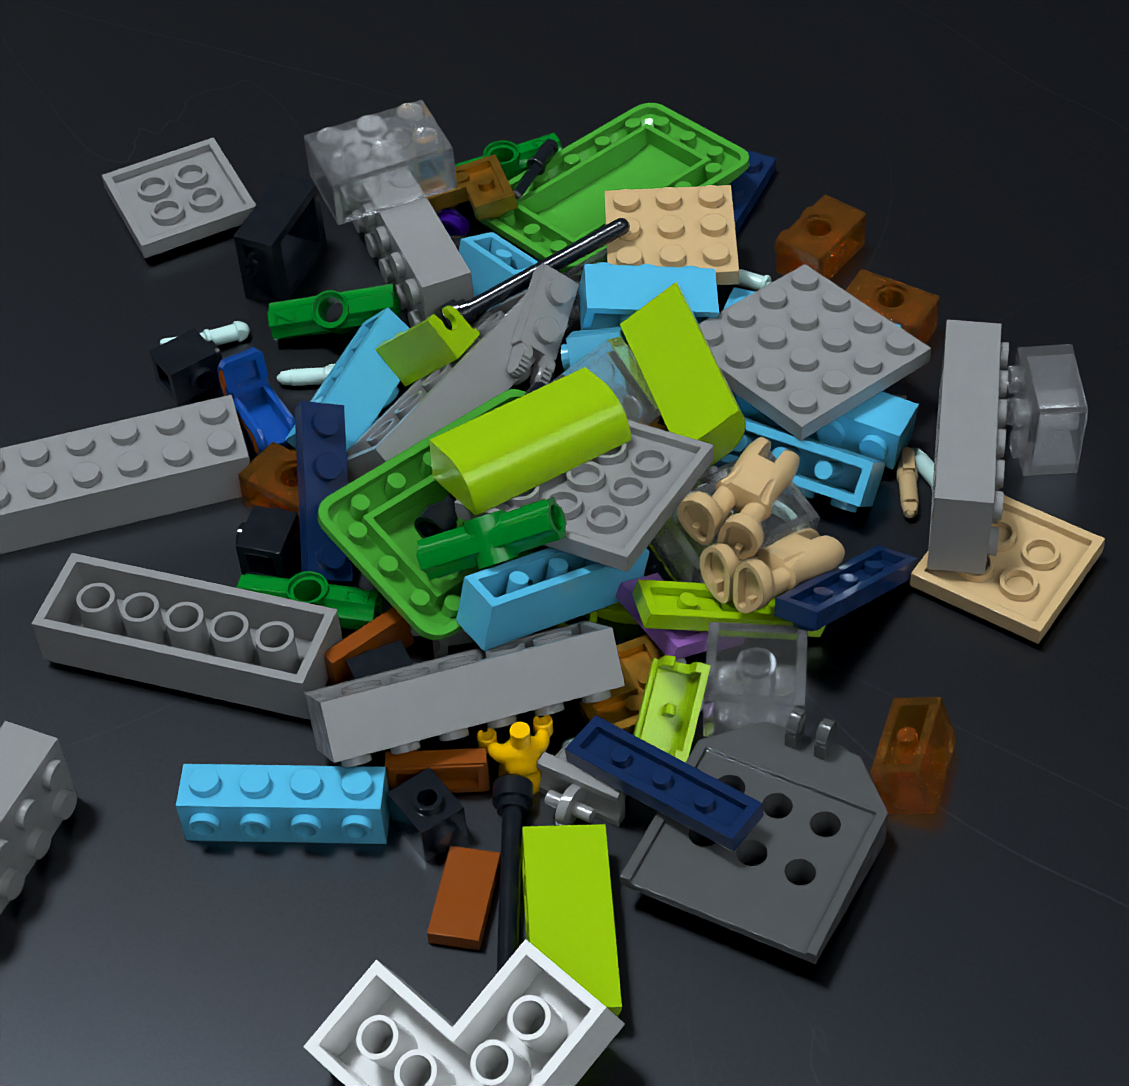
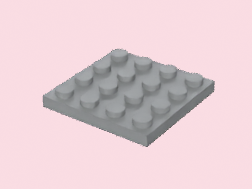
M806 264L719 312L718 318H708L699 323L731 391L800 441L930 362L931 348Z
M628 420L631 441L477 516L458 500L454 502L457 518L468 521L502 509L508 512L532 502L554 497L556 503L562 507L567 522L566 538L545 544V546L628 572L714 460V445Z

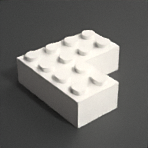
M525 939L455 1025L402 978L375 960L303 1047L345 1086H575L625 1023Z

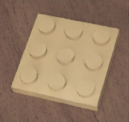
M731 185L604 191L606 225L618 218H625L630 224V229L625 235L607 244L608 263L612 265L639 266L642 264H652L660 267L696 266L699 268H712L716 272L717 285L739 284V263Z
M1004 495L1002 519L998 520L997 524H991V527H999L996 556L987 555L985 574L927 569V551L911 573L910 586L1039 644L1103 552L1105 538Z

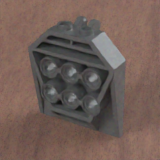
M794 707L791 710L786 727L763 721L698 740L686 761L687 764L763 804L764 816L736 850L732 852L657 811L620 875L621 885L816 964L885 843L888 811L861 757L849 752L840 745L833 744L837 731V722L824 718L817 727L816 739L803 735L808 712ZM818 835H828L831 837H822ZM706 844V845H710V846H709V847H700V846H698V845ZM747 863H755V864H758V865H757V866H748V865H745V864H747ZM793 882H803L807 885H796Z

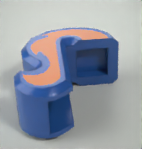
M252 347L222 359L217 367L223 396L232 395L241 430L248 434L253 451L259 457L267 458L293 447L285 439L294 427L295 419L268 382V372L263 352Z

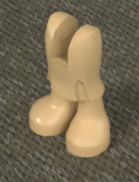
M764 437L757 438L745 448L730 473L717 482L715 486L716 492L712 496L696 491L690 493L681 501L677 509L680 523L687 533L701 545L708 546L718 534L717 543L729 545L739 559L753 557L764 540L761 522L770 517L774 502L794 479L798 471L800 457L786 449L775 462L767 459L771 448V441ZM731 510H732V511L735 510V511L740 512V513L731 515V516L727 519V521L724 523L725 519L727 518V516H728V514L730 513Z
M805 528L781 538L770 546L759 549L753 557L746 560H739L729 545L723 543L714 544L703 550L700 556V570L707 588L715 599L720 603H727L733 600L735 608L739 612L747 614L767 606L774 597L795 588L799 583L833 570L842 562L845 550L843 545L835 538L827 535L820 536L816 530Z

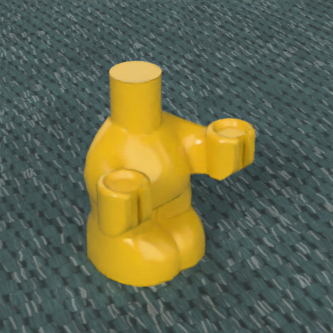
M543 715L544 717L542 718L534 716L533 731L535 736H530V727L525 722L512 724L510 727V739L504 744L497 742V732L495 729L487 728V732L479 730L477 733L478 748H486L487 753L495 761L499 762V777L505 775L526 777L533 783V794H536L539 791L542 774L541 770L537 768V762L547 750L550 736L553 734L551 715Z

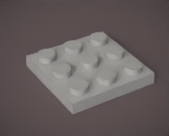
M214 137L101 175L104 188L144 258L196 240H201L233 227H238L243 224L256 206Z

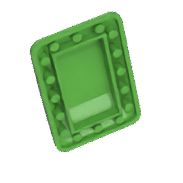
M658 103L640 104L555 153L547 164L545 172L542 175H537L523 196L516 200L517 209L507 211L500 217L486 218L479 222L539 260H543L606 225L604 191L729 185L748 169L750 165L749 154L743 148ZM526 171L508 181L512 190ZM607 244L559 270V272L577 273L583 271L584 264H596L606 261Z
M510 389L500 393L327 496L319 506L317 518L322 530L408 624L424 638L443 640L463 630L457 623L456 618L465 576L550 548L542 545L519 552L520 556L481 569H477V566H474L462 572L429 580L427 574L421 570L416 556L418 551L417 541L423 538L415 529V520L427 505L442 502L449 493L432 477L429 440L524 396L525 391ZM458 518L457 528L464 526L463 522L467 520Z

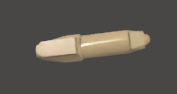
M904 447L896 469L900 503L904 516L914 518L918 514L919 507L918 472L915 464L914 450L911 447Z

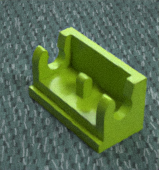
M448 305L442 309L444 316L452 324V330L447 329L443 321L435 314H432L426 320L410 329L397 333L392 339L385 340L375 349L405 387L459 359L481 335L476 327L471 328L456 308Z
M665 655L660 659L653 658L633 735L686 763L689 758L711 665L700 662L684 664L677 662L676 657Z

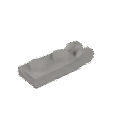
M545 263L536 267L533 272L511 341L513 348L506 369L509 375L517 379L528 369L531 358H536L531 371L530 386L535 382H543L547 385L552 377L556 366L554 361L557 359L579 287L577 282Z

